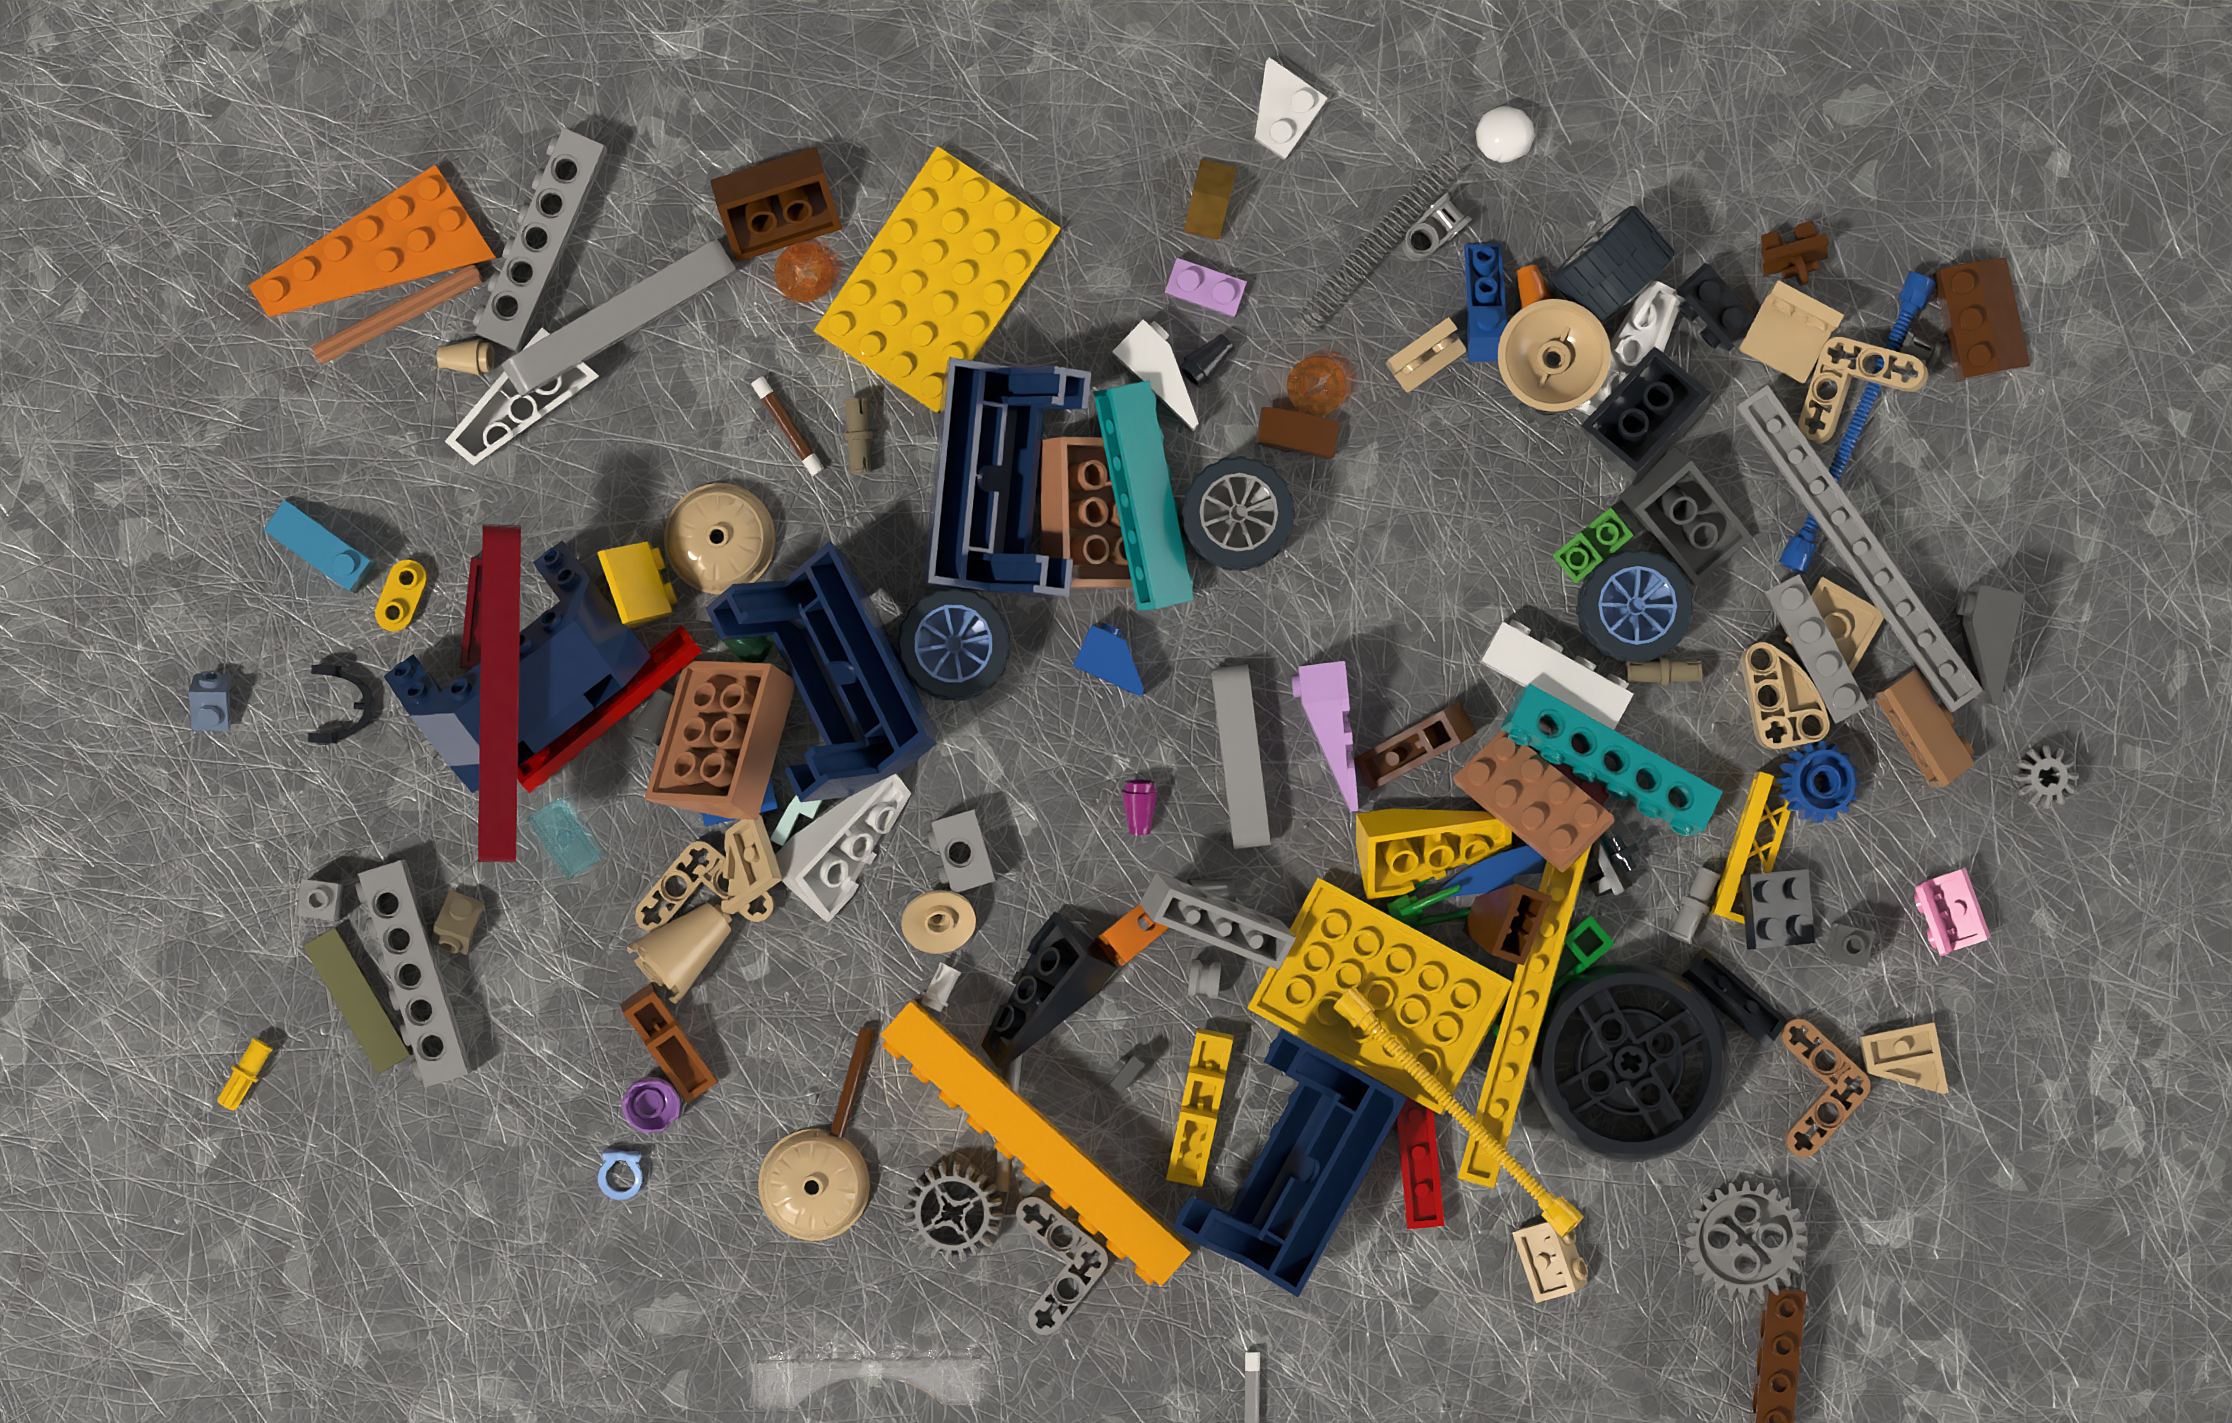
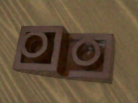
M1262 407L1255 444L1288 453L1298 451L1328 460L1334 458L1340 422L1301 412Z

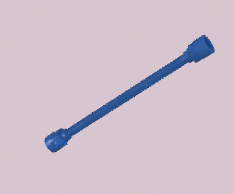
M1909 271L1898 297V301L1902 302L1898 309L1900 315L1897 316L1898 319L1895 320L1894 328L1891 329L1892 332H1890V336L1887 338L1889 341H1886V345L1883 348L1898 352L1897 349L1900 348L1899 345H1901V341L1904 339L1902 336H1905V332H1907V328L1910 326L1908 323H1911V319L1916 317L1918 310L1925 309L1937 284L1934 280L1922 274ZM1881 355V358H1878L1876 363L1877 367H1874L1875 371L1872 374L1880 372L1884 366V359ZM1868 381L1869 384L1864 389L1865 393L1862 394L1863 397L1858 402L1859 406L1856 407L1857 410L1854 411L1853 419L1850 420L1851 423H1849V427H1847V431L1844 433L1846 436H1843V440L1839 445L1840 449H1837L1838 453L1833 458L1834 462H1831L1832 466L1829 467L1828 471L1837 483H1839L1838 479L1843 474L1842 470H1845L1846 462L1849 461L1850 453L1853 452L1854 444L1859 439L1860 431L1863 430L1862 427H1864V423L1867 421L1865 418H1868L1867 414H1870L1871 405H1874L1873 401H1876L1877 392H1880L1879 388L1882 387L1881 384ZM1811 514L1807 515L1808 518H1806V522L1803 524L1805 527L1799 529L1796 536H1790L1778 561L1781 565L1802 574H1806L1817 548L1813 543L1816 538L1815 531H1817V526L1819 525Z

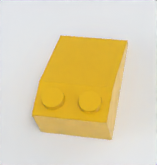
M642 542L597 552L622 624L635 628L675 614L673 605L678 603V599L672 583H664L660 570L666 568L659 547L652 549L651 543Z

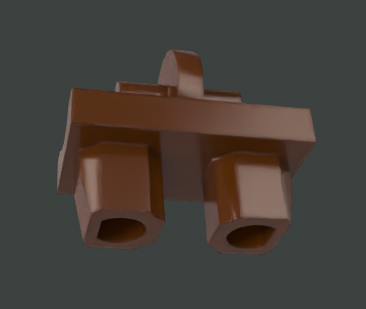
M1813 221L1801 223L1794 227L1793 234L1796 241L1784 245L1780 232L1774 231L1761 236L1760 268L1763 277L1781 272L1783 280L1796 277L1800 286L1808 284L1807 273L1819 270L1817 261L1828 259L1827 246H1829L1827 235L1826 233L1820 234Z

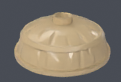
M1562 299L1541 300L1521 309L1506 325L1498 347L1499 370L1508 389L1526 405L1549 412L1570 410L1592 398L1603 385L1611 361L1610 342L1601 322L1585 307ZM1549 353H1557L1560 356L1561 361L1558 365L1551 366L1547 363L1546 357Z
M727 483L707 484L687 493L672 509L664 533L667 558L676 574L691 587L710 594H722L732 584L755 583L767 570L774 555L776 544L774 523L765 505L748 490ZM714 530H721L724 533V540L719 544H714L710 539L711 533Z
M804 1129L789 1134L773 1146L765 1157L760 1169L758 1190L764 1211L779 1229L799 1239L818 1241L843 1233L858 1220L868 1201L870 1177L863 1156L845 1137L840 1138L830 1135L829 1130ZM807 1181H816L819 1185V1191L815 1194H809L805 1189Z

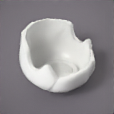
M1500 106L1488 111L1481 117L1475 131L1477 145L1487 158L1499 163L1511 162L1526 155L1535 137L1533 122L1524 111L1510 106Z

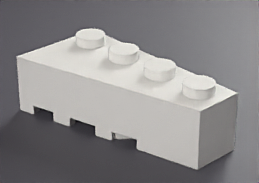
M541 328L524 349L550 334ZM582 363L534 392L521 397L504 371L445 442L474 466L598 378L599 375L585 363Z

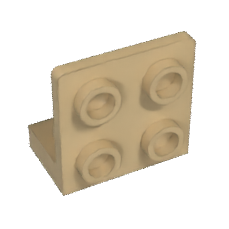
M1777 280L1772 284L1739 350L1793 380L1804 383L1820 356L1824 344L1827 342L1832 331L1838 328L1844 314Z

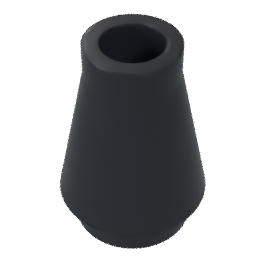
M1219 334L1210 342L1184 357L1185 362L1180 365V370L1193 385L1200 388L1204 384H1210L1235 348L1224 335Z

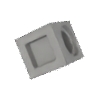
M309 878L301 879L296 916L330 921L340 920L345 883Z

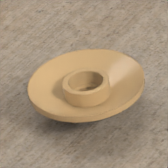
M935 890L919 895L907 905L902 915L901 926L904 937L913 947L926 953L940 954L953 951L970 939L975 930L976 917L970 902L960 894L947 890Z

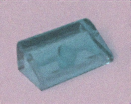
M560 797L527 817L528 822L567 880H571L601 860Z

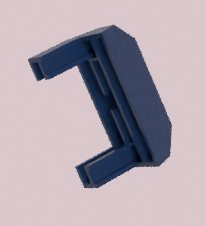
M952 357L947 360L940 403L926 545V585L1017 595L1070 597V586L1073 581V559L1049 558V556L1030 554V548L1033 543V517L1037 504L1036 486L1040 470L1039 455L1041 437L1044 431V410L1088 409L1091 395V372L1058 366L1008 367Z
M563 540L545 551L541 557L533 562L560 602L546 610L539 618L520 631L518 767L623 688L651 657L648 650L630 627L622 624L618 612ZM412 654L403 662L398 663L390 672L384 675V678L426 738L460 780L474 793L479 790L481 661L463 676L454 680L446 689L442 690L429 671H425L417 657Z
M831 541L825 544L785 580L732 584L706 607L713 627L721 640L761 636L773 637L779 653L796 683V688L800 692L811 718L826 744L824 746L812 747L803 754L808 764L788 766L785 769L792 784V789L800 803L852 796L908 768L937 744L932 721L911 679L905 673L906 670L900 662L899 654L868 592L841 550Z
M1281 1029L1277 1038L1270 1044L1264 1063L1298 1081L1297 1088L1290 1094L1284 1112L1279 1121L1272 1127L1270 1137L1261 1154L1254 1160L1252 1170L1243 1187L1236 1193L1230 1211L1228 1212L1190 1195L1186 1204L1180 1209L1173 1229L1206 1249L1244 1264L1289 1293L1299 1297L1391 1132L1408 1097L1315 1045Z

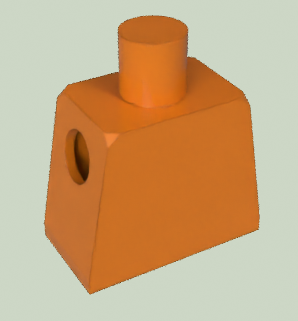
M1139 902L1096 937L1094 941L1101 946L1114 965L1119 968L1130 961L1169 927L1152 921ZM1140 918L1147 921V930L1140 928L1138 924Z

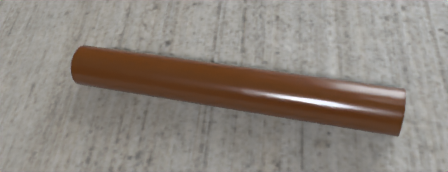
M860 1026L830 1135L844 1138L875 1030Z

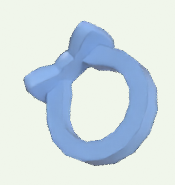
M604 1149L602 1158L605 1161L600 1167L598 1174V1184L602 1192L615 1200H627L633 1197L639 1191L643 1180L642 1169L638 1163L642 1158L641 1152ZM616 1160L627 1161L635 1176L634 1184L631 1188L624 1191L614 1190L606 1180V1173Z

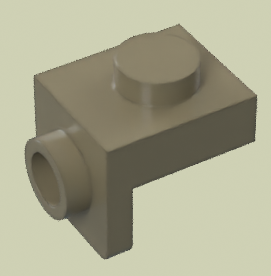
M449 890L434 925L432 943L447 953L467 955L470 949L471 938L484 910L485 902Z

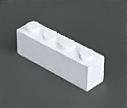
M1511 620L1509 625L1505 622L1499 624L1479 660L1480 663L1523 687L1530 683L1612 730L1615 729L1633 696L1632 692L1626 690L1629 683L1610 673L1606 679L1593 672L1596 668L1595 664L1578 655L1575 660L1561 654L1564 649L1562 646L1545 637L1542 642L1528 636L1531 629L1515 620Z

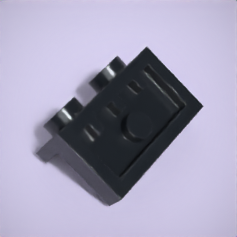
M1706 263L1672 293L1680 302L1676 306L1677 309L1688 321L1693 322L1695 320L1703 330L1699 333L1700 336L1713 349L1719 347L1730 351L1734 347L1731 341L1755 319L1715 270Z

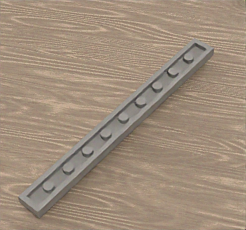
M1766 385L1739 404L1736 409L1949 711L1954 712L1983 692L1979 683L1770 387Z

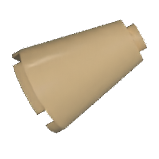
M705 903L632 942L627 947L629 954L635 951L638 953L639 957L634 960L637 966L660 992L668 988L673 993L668 999L673 1003H677L683 998L731 932L728 923L732 919L728 913L722 912L721 905L716 904L713 907L709 903Z

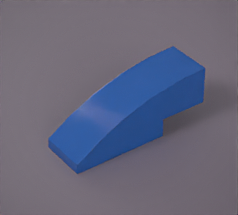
M1529 845L1512 848L1469 866L1438 888L1437 893L1455 885H1460L1461 891L1451 896L1489 893L1514 884L1513 876L1544 873L1547 860Z

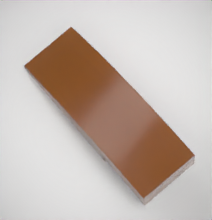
M651 983L620 1003L623 1014L687 1103L718 1083L685 1030Z

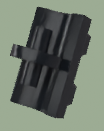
M1604 832L1592 844L1587 863L1597 859L1602 869V872L1588 879L1589 885L1596 897L1612 892L1616 896L1633 885L1626 872L1637 868L1631 857V854L1639 850L1637 843L1626 847L1620 834L1609 839L1606 832Z

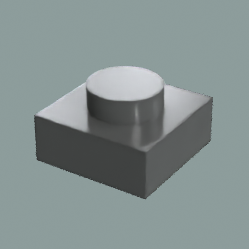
M1134 1054L1129 1060L1122 1056L1109 1072L1114 1077L1110 1085L1122 1094L1145 1066V1063Z

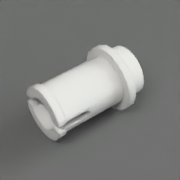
M940 962L927 991H922L921 993L924 996L921 1003L939 1012L942 1011L944 1006L948 1007L949 1004L946 1001L958 977L961 975V972Z

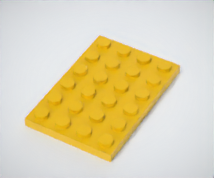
M937 146L814 329V332L938 414L947 360L950 357L971 361L975 359L1061 228Z
M1318 877L1290 928L1296 939L1280 970L1269 966L1247 1009L1440 1115H1444L1446 1110L1445 1107H1442V1103L1439 1104L1438 1100L1431 1096L1432 1093L1429 1094L1428 1090H1425V1086L1422 1087L1421 1083L1415 1080V1076H1411V1073H1408V1069L1405 1070L1404 1066H1401V1063L1391 1055V1052L1389 1053L1388 1049H1385L1381 1042L1379 1043L1370 1034L1371 1032H1365L1361 1027H1354L1333 1008L1334 1005L1349 989L1355 987L1375 1008L1373 1014L1378 1018L1379 1024H1382V1028L1385 1027V1031H1389V1034H1392L1396 1041L1402 1044V1048H1406V1051H1409V1055L1412 1054L1413 1058L1419 1061V1065H1423L1426 1072L1428 1071L1429 1075H1432L1437 1080L1436 1082H1439L1443 1089L1447 1090L1446 1092L1454 1096L1508 997L1513 982Z

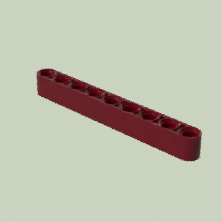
M483 524L478 862L516 863L521 525Z

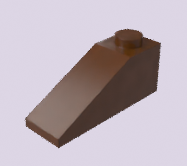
M1460 701L1362 753L1355 757L1354 760L1372 791L1477 734Z

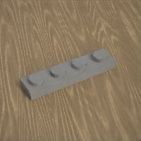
M1800 574L1765 591L1804 669L1817 688L1833 724L1867 708L1868 704Z

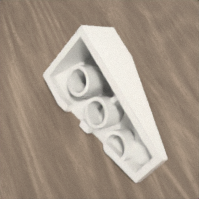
M897 773L848 797L793 835L775 854L784 884L826 922H829L853 897L859 886L855 882L864 865L866 863L871 865L877 855L872 852L881 835L890 832L911 795Z

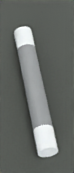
M1245 1351L1244 1423H1259L1260 1352Z

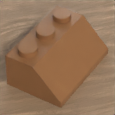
M1916 669L1908 670L1873 692L1872 695L1930 787H1945L1975 764L1970 757L1975 753L1965 736L1961 735L1958 737L1951 726L1955 722L1952 714L1943 703L1938 706L1931 694L1935 690L1922 672L1918 674Z

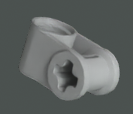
M1445 193L1404 236L1402 242L1403 251L1411 260L1424 261L1472 221L1469 216L1464 217L1450 202L1451 196L1448 193ZM1418 233L1424 234L1429 239V249L1425 251L1416 250L1411 244V236Z

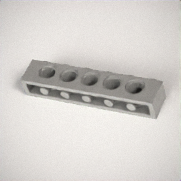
M566 128L562 129L560 136L557 134L553 135L546 153L551 157L545 170L542 168L538 170L532 184V189L536 190L531 203L525 202L518 215L517 223H520L521 226L516 238L510 236L503 250L502 257L507 258L501 272L497 270L494 272L489 282L488 291L492 293L486 306L481 304L474 317L473 325L477 326L475 333L478 336L517 353L521 352L608 149L605 145ZM567 162L576 164L577 173L574 178L567 181L559 179L558 170L562 164ZM552 196L560 197L562 199L561 210L554 215L546 214L543 209L544 202ZM537 230L545 231L548 236L547 243L540 249L531 248L529 245L530 235ZM522 264L531 265L533 269L531 279L525 283L516 282L514 278L516 268ZM508 298L516 299L518 303L517 312L511 317L501 316L499 307L502 301Z
M399 860L358 873L360 882L355 883L356 891L362 904L367 903L371 917L366 919L372 939L378 938L382 953L378 954V961L383 974H389L393 984V988L389 989V996L395 1011L401 1010L405 1024L400 1025V1030L405 1045H412L416 1059L411 1061V1065L417 1082L423 1081L426 1088L472 1073L406 860ZM388 892L394 894L399 902L398 908L393 914H388L381 908V899ZM398 928L406 930L410 937L408 946L403 950L396 948L392 943V934ZM408 964H414L420 969L421 978L416 985L408 984L403 978V970ZM420 999L426 1000L432 1007V1014L426 1021L418 1019L414 1013V1006ZM430 1035L438 1036L443 1042V1050L438 1056H432L426 1051L425 1042Z

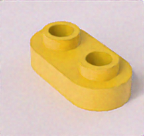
M402 560L392 567L375 609L376 620L385 630L400 632L411 625L428 583L427 572L420 563L413 560ZM406 571H410L414 576V580L410 585H404L401 581V576ZM391 606H397L400 610V615L395 620H391L387 615V611Z

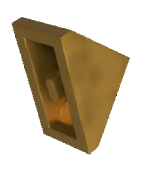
M1201 159L1184 232L1220 240L1237 170L1236 167Z

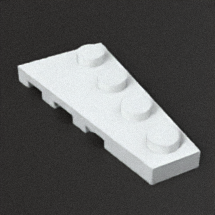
M1651 280V283L1640 293L1610 342L1611 361L1603 385L1592 398L1574 409L1591 415L1654 346L1664 352L1679 311L1676 306L1680 302L1672 294L1675 289L1659 281Z

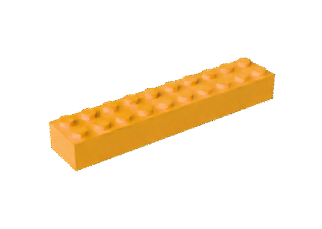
M914 999L905 1006L880 1034L885 1039L882 1044L884 1049L897 1060L903 1055L911 1062L913 1066L910 1072L925 1085L931 1080L941 1089L938 1097L953 1110L959 1105L969 1114L966 1122L981 1135L987 1130L996 1138L994 1147L1009 1160L1015 1155L1025 1164L1022 1167V1172L1037 1185L1044 1181L1053 1189L1050 1192V1197L1065 1210L1072 1206L1080 1214L1078 1222L1091 1234L1095 1235L1100 1231L1108 1239L1106 1247L1119 1259L1123 1260L1126 1256L1129 1257L1136 1264L1134 1272L1151 1286L1155 1281L1162 1286L1191 1254V1248L1184 1240L1013 1088L1011 1089V1086Z

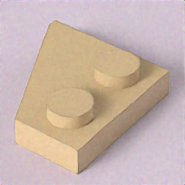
M760 814L758 820L742 819L725 831L724 849L726 851V859L723 864V878L729 879L728 900L721 901V909L723 913L734 914L783 880Z
M1935 1022L1859 1036L1866 1073L1941 1094L1949 1093Z

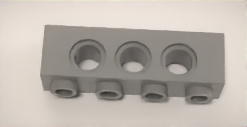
M1159 872L1155 873L1140 902V906L1154 922L1277 970H1280L1296 939L1281 920Z

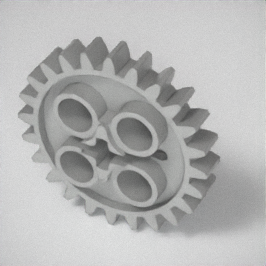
M1744 1181L1742 1191L1737 1192L1735 1186L1729 1183V1194L1727 1195L1715 1189L1717 1200L1714 1203L1707 1198L1702 1199L1706 1211L1694 1209V1217L1699 1223H1688L1687 1228L1689 1232L1696 1236L1685 1238L1687 1247L1695 1248L1688 1252L1687 1256L1690 1262H1697L1693 1267L1695 1275L1705 1273L1702 1278L1705 1287L1716 1282L1714 1291L1717 1296L1723 1293L1725 1289H1728L1730 1301H1734L1739 1292L1743 1293L1745 1302L1749 1303L1751 1294L1757 1292L1761 1301L1765 1300L1766 1289H1770L1775 1295H1778L1777 1283L1780 1281L1785 1285H1792L1788 1273H1801L1800 1267L1795 1260L1804 1261L1807 1259L1806 1253L1799 1248L1808 1246V1239L1805 1236L1799 1235L1807 1230L1805 1222H1796L1801 1214L1798 1208L1789 1210L1792 1204L1789 1197L1778 1201L1779 1192L1777 1188H1774L1766 1195L1763 1183L1760 1182L1756 1191H1751L1748 1181ZM1745 1210H1752L1757 1213L1751 1222L1743 1223L1737 1220V1218ZM1728 1219L1746 1240L1753 1239L1756 1250L1770 1259L1771 1264H1765L1748 1244L1744 1243L1741 1245L1737 1233L1723 1224L1722 1221ZM1778 1235L1783 1238L1782 1243L1778 1247L1768 1248L1764 1245V1241L1769 1236ZM1717 1236L1730 1238L1727 1246L1720 1249L1712 1247L1711 1242ZM1744 1261L1756 1263L1754 1271L1748 1274L1738 1272L1737 1268Z

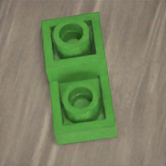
M1611 506L1552 556L1576 584L1589 574L1597 564L1608 558L1636 534Z

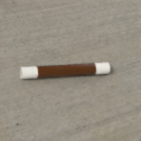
M762 376L752 382V387L811 476L813 477L823 471L825 468L765 378Z

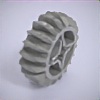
M960 1161L954 1162L953 1172L947 1173L945 1162L939 1163L940 1175L938 1176L935 1175L930 1167L925 1169V1174L929 1181L925 1183L921 1178L916 1177L913 1182L921 1189L918 1193L910 1189L906 1192V1196L915 1200V1204H904L902 1208L905 1212H914V1217L906 1218L903 1221L904 1226L916 1224L917 1229L909 1234L910 1240H914L921 1235L924 1240L920 1243L918 1249L923 1252L929 1244L934 1246L931 1253L932 1259L938 1257L940 1249L945 1250V1261L947 1263H951L953 1251L959 1252L961 1262L967 1260L965 1250L967 1248H970L975 1256H979L981 1251L976 1243L981 1241L985 1246L990 1247L992 1241L985 1233L988 1231L992 1234H998L1000 1231L998 1226L990 1223L991 1219H1003L1002 1212L992 1211V1207L1002 1204V1198H989V1194L997 1189L996 1184L993 1183L984 1188L981 1184L987 1179L988 1175L983 1172L977 1180L972 1178L971 1176L975 1170V1166L972 1164L968 1166L966 1174L959 1173L961 1168ZM950 1181L961 1182L970 1186L976 1192L963 1198H956L949 1193L943 1183ZM933 1189L939 1201L940 1210L931 1219L924 1222L922 1204L927 1193ZM944 1197L954 1207L970 1202L963 1207V1212L959 1213L962 1217L960 1219L962 1227L953 1217L944 1218L937 1222L938 1219L942 1218L943 1212L947 1210V1208L943 1207L946 1204ZM982 1201L984 1207L983 1223L973 1235L966 1220V1213L974 1205ZM942 1226H950L957 1231L963 1241H944L934 1236L931 1231Z

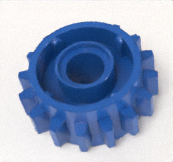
M1825 741L1814 742L1813 747L1810 743L1800 745L1801 752L1790 751L1788 753L1789 762L1780 765L1783 774L1782 778L1777 779V783L1782 784L1783 792L1779 796L1780 798H1786L1789 804L1786 808L1788 811H1799L1798 819L1808 820L1811 817L1812 823H1823L1824 817L1827 821L1837 820L1836 812L1847 813L1849 811L1847 806L1849 801L1857 799L1854 790L1856 786L1860 785V781L1855 780L1854 772L1858 768L1857 766H1851L1849 763V753H1838V745L1830 744L1826 747ZM1817 773L1823 778V786L1820 791L1814 786V777Z

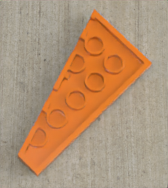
M434 165L248 286L267 316L273 318L330 301L342 300L357 294L373 292L427 278L438 273L462 269L465 266L493 261L497 258L439 168Z

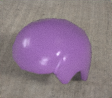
M644 1077L634 1082L625 1092L622 1098L623 1115L631 1127L644 1133L664 1131L679 1117L680 1098L669 1082L660 1077Z

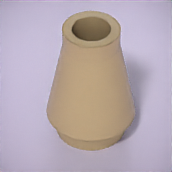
M483 339L438 347L437 364L439 368H448L483 376L485 372H492L494 368V347L492 343L484 342Z

